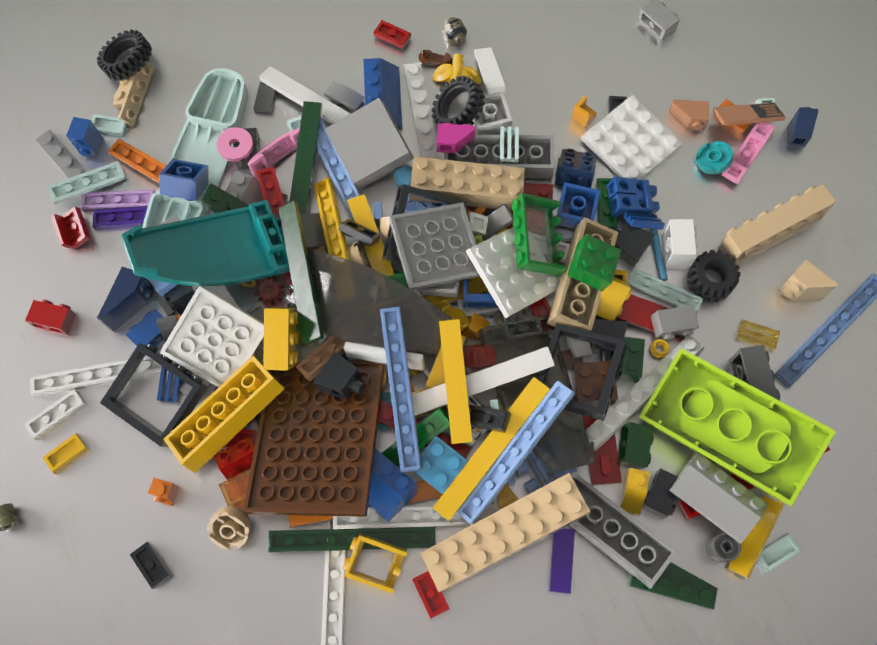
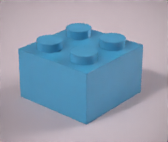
M435 436L420 455L422 470L414 472L440 493L444 494L468 461Z

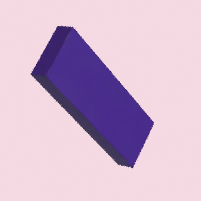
M148 206L93 210L92 227L96 230L135 227L140 224L143 226Z
M563 528L553 534L549 592L571 594L575 529Z

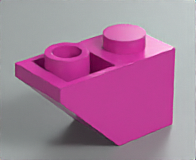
M438 123L437 152L456 153L475 139V126L469 124Z

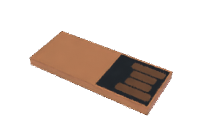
M775 102L714 107L713 112L723 126L785 121L786 118Z

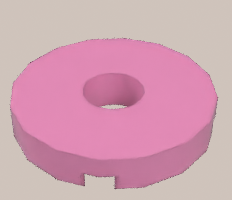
M238 127L223 131L216 143L221 157L230 162H239L243 158L246 159L252 153L254 147L252 137L248 131ZM234 142L240 143L236 148H232L231 144Z

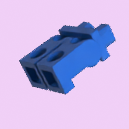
M615 176L607 184L611 217L624 215L625 212L652 214L660 210L659 202L652 201V198L657 195V187L649 185V180L644 179L642 181Z

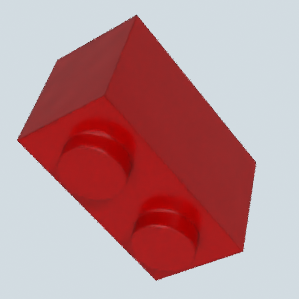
M42 299V301L33 300L25 321L36 328L69 335L76 314L71 310L70 306L65 304H59L58 306L45 299Z

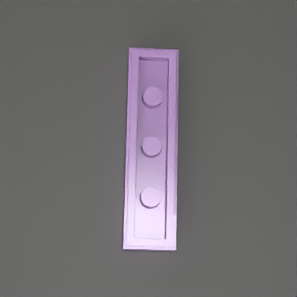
M156 191L89 192L82 195L81 210L85 212L148 206L152 194Z

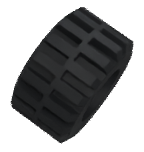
M710 250L709 253L707 251L703 252L695 259L687 273V284H691L689 287L690 291L694 290V295H699L704 300L708 299V302H713L714 299L718 302L722 298H727L739 283L740 279L738 278L741 276V272L738 271L739 265H735L736 260L729 258L730 254L728 253L722 254L723 251L720 250L717 253L715 250ZM704 270L717 272L721 276L722 282L716 283L709 280Z

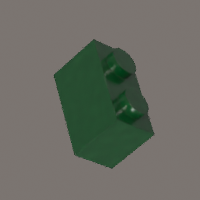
M625 337L627 349L618 380L637 383L642 378L645 339Z
M633 422L622 426L618 465L638 470L648 467L651 462L650 448L654 441L652 427Z

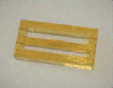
M742 319L736 339L755 345H764L767 349L775 350L780 331ZM745 327H748V328H751V329H754V330H757V331H760V332H764V333L773 335L774 338H773V337H770V336L763 335L762 333L750 331V330H747V329H744V328H745Z

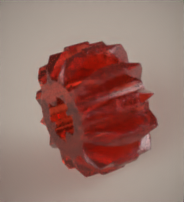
M274 275L271 276L270 280L269 277L264 278V282L258 279L257 281L261 285H254V288L259 290L254 293V296H260L258 302L265 300L264 305L268 306L271 301L272 306H276V299L280 303L283 301L279 296H286V293L281 291L286 288V285H280L282 283L281 278L276 280ZM269 286L275 288V290L272 291V295L266 293Z
M475 344L463 348L464 364L467 367L478 368L496 363V350L492 344Z

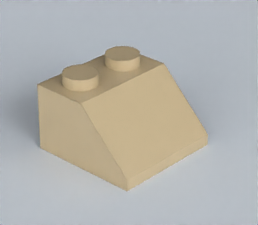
M805 260L779 290L793 301L822 300L838 283L808 260Z

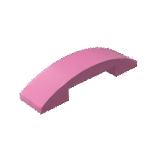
M768 122L756 123L734 156L731 167L724 171L722 176L738 184L770 137L775 126Z
M300 128L280 136L253 156L248 166L254 178L258 179L256 171L269 168L294 150H297Z

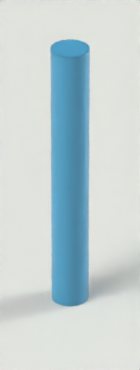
M650 229V232L655 234L652 243L661 280L667 281L668 277L658 230Z

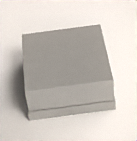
M380 98L325 128L350 178L358 189L364 188L414 158L386 104Z

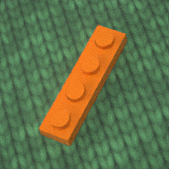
M119 138L107 151L111 156L159 183L160 172L166 167L165 164Z

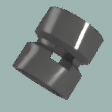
M727 533L711 537L706 544L708 557L716 563L734 560L741 552V544Z

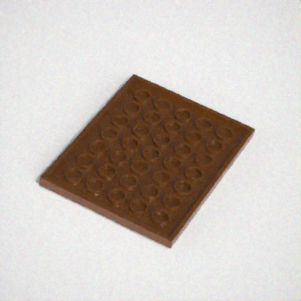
M347 360L359 370L362 376L360 382L365 384V390L361 395L352 392L348 399H342L318 391L313 383L315 378L309 382L296 368L298 364H295V367L289 370H269L285 389L261 411L243 507L245 514L367 517L385 364L366 360Z

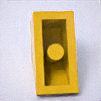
M629 468L625 472L620 507L627 513L640 516L648 490L650 472Z

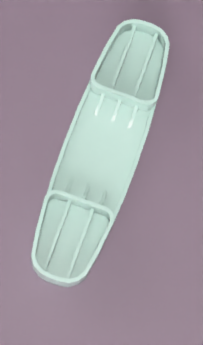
M217 68L205 74L185 112L188 118L169 159V162L172 159L208 165L209 184L212 183L219 188L230 161L223 159L218 152L217 139L223 131L233 127H241L246 108L248 91L243 77L233 70ZM236 142L231 144L232 148L235 147ZM159 187L158 192L152 194L143 228L156 226L175 214L178 215L180 220L208 215L211 209L201 201L207 188L196 201H187L183 198H170L167 195L160 194Z

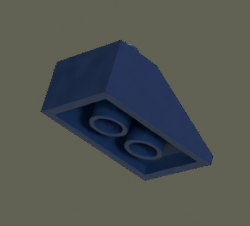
M121 267L97 319L110 331L114 332L143 308L149 299L153 297V285L148 278L134 275L132 269Z

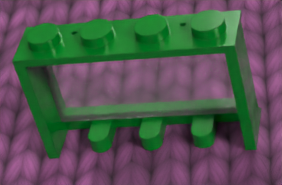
M521 193L512 201L513 227L515 230L514 243L516 245L518 270L554 275L555 278L567 271V266L558 265V261L564 257L565 252L561 250L556 251V244L562 241L563 234L555 233L554 228L561 223V217H553V210L561 205V201Z

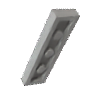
M51 129L36 139L68 178L87 172Z

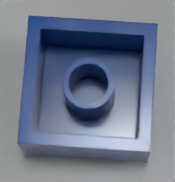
M172 159L159 174L160 194L167 195L170 198L177 197L187 201H196L209 185L208 165Z
M564 182L560 198L561 205L558 207L556 215L561 217L559 226L575 229L584 218L594 221L601 190Z

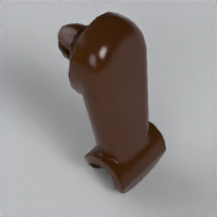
M422 50L418 57L423 65H452V58L448 53L441 55L433 53L431 50Z

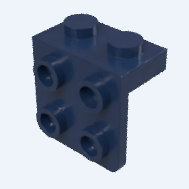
M571 148L562 149L555 184L563 186L565 182L591 188L597 156L590 152H578Z

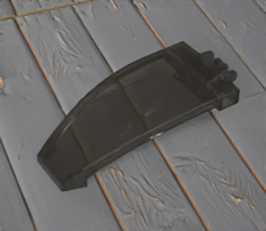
M310 250L308 258L323 335L358 344L385 348L380 309L400 306L406 352L422 354L423 356L438 355L441 348L439 321L451 320L452 318L411 289L374 269L348 259ZM287 284L286 288L292 291L291 296L282 295V299L289 301L286 308H296V312H298L293 285Z
M528 306L522 309L524 319H522L519 311L506 318L507 322H504L502 312L500 310L495 311L494 315L497 325L482 327L478 331L487 366L491 367L549 346V334L552 329H555L554 326L547 324L549 315L533 317ZM558 343L553 357L555 366L550 367L544 385L551 390L558 380L573 391ZM537 372L495 387L505 411L509 410L533 377L538 379ZM575 395L572 397L571 400L576 401ZM562 410L532 450L554 474L594 463V441L589 442L581 415Z

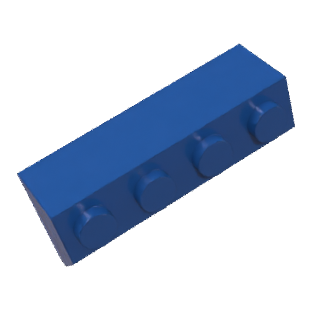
M382 58L363 59L365 105L380 98L386 104L398 129H403L399 67Z
M375 448L369 506L389 522L417 495V483L404 472H401L395 464Z

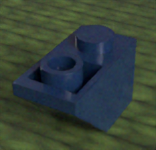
M799 107L787 126V145L800 147L807 145L812 138L818 109Z

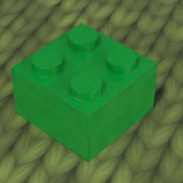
M586 234L577 243L567 276L603 291L613 281L621 250Z

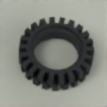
M130 29L129 32L125 30L123 34L121 32L118 33L117 38L113 36L111 42H106L107 46H102L101 49L103 51H99L97 64L110 79L114 81L117 79L121 81L123 78L128 79L129 74L134 76V72L136 70L137 72L141 71L139 67H145V61L148 62L150 60L148 56L152 55V47L138 30ZM135 47L130 55L122 61L115 63L116 59L124 51Z
M457 76L456 80L454 78L450 79V84L446 82L444 84L446 88L443 89L441 87L439 91L442 93L435 96L438 100L433 101L432 105L435 107L431 111L433 112V121L437 125L438 123H451L456 125L470 124L473 126V119L476 118L478 120L480 116L477 113H482L483 111L480 107L485 104L483 101L485 99L483 89L469 77ZM468 92V100L464 109L456 117L449 119L448 110L452 101L459 94Z

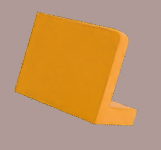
M586 96L574 106L572 119L585 128L597 115L596 111L586 105L588 98Z
M474 312L468 318L469 326L461 332V335L466 337V339L472 337L483 340L490 322Z

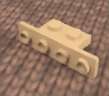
M146 61L145 67H139L141 71L137 72L136 70L134 76L129 74L128 79L123 78L119 81L118 91L114 95L112 105L117 109L121 108L118 116L119 119L131 127L135 125L154 71V67Z

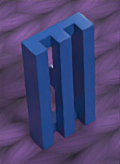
M625 212L623 217L631 227L663 230L665 223L661 222V219L654 214Z
M161 366L157 400L178 402L181 379L176 376L173 398H170L173 373L169 371L166 394L163 397L167 369Z

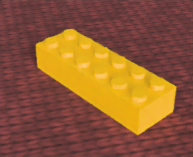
M254 356L246 361L164 438V441L179 462L192 472L196 473L285 389L269 370H263L264 365Z

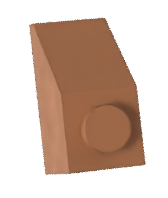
M673 99L669 112L688 129L705 130L709 122L708 101Z

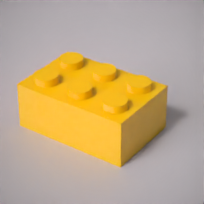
M272 307L264 309L263 370H289L295 367V364H298L299 353L296 352V344L299 342V333L296 332V324H299V317L296 308Z

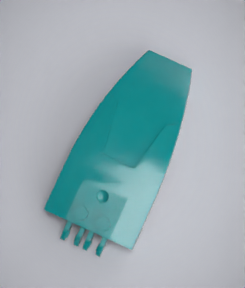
M267 200L250 203L248 207L142 228L140 224L121 235L134 275L155 281L186 286H224L290 272L282 227H279L281 219L280 217L276 218L272 213Z

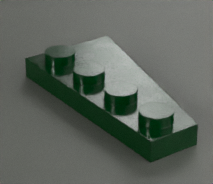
M212 183L209 184L201 200L214 213L249 206Z
M672 562L669 563L651 589L632 574L629 587L714 610L718 588Z

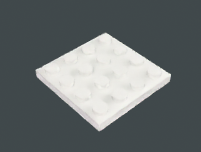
M633 95L581 137V140L618 177L642 180L682 145V142Z
M514 227L466 250L467 255L505 319L555 292L559 284L554 275L518 270ZM528 231L530 260L546 262Z
M200 285L160 353L219 388L252 357L264 337V323Z

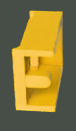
M359 533L358 538H353L350 549L353 550L351 558L346 557L342 569L346 570L344 577L393 594L397 576L400 574L404 556L406 557L407 549ZM364 542L395 553L386 581L354 570Z

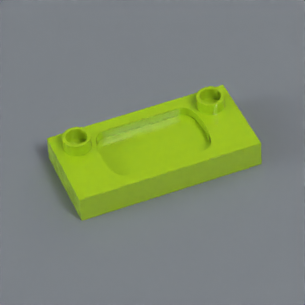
M680 348L639 416L645 423L691 450L698 452L703 457L791 508L836 434V431L682 348Z

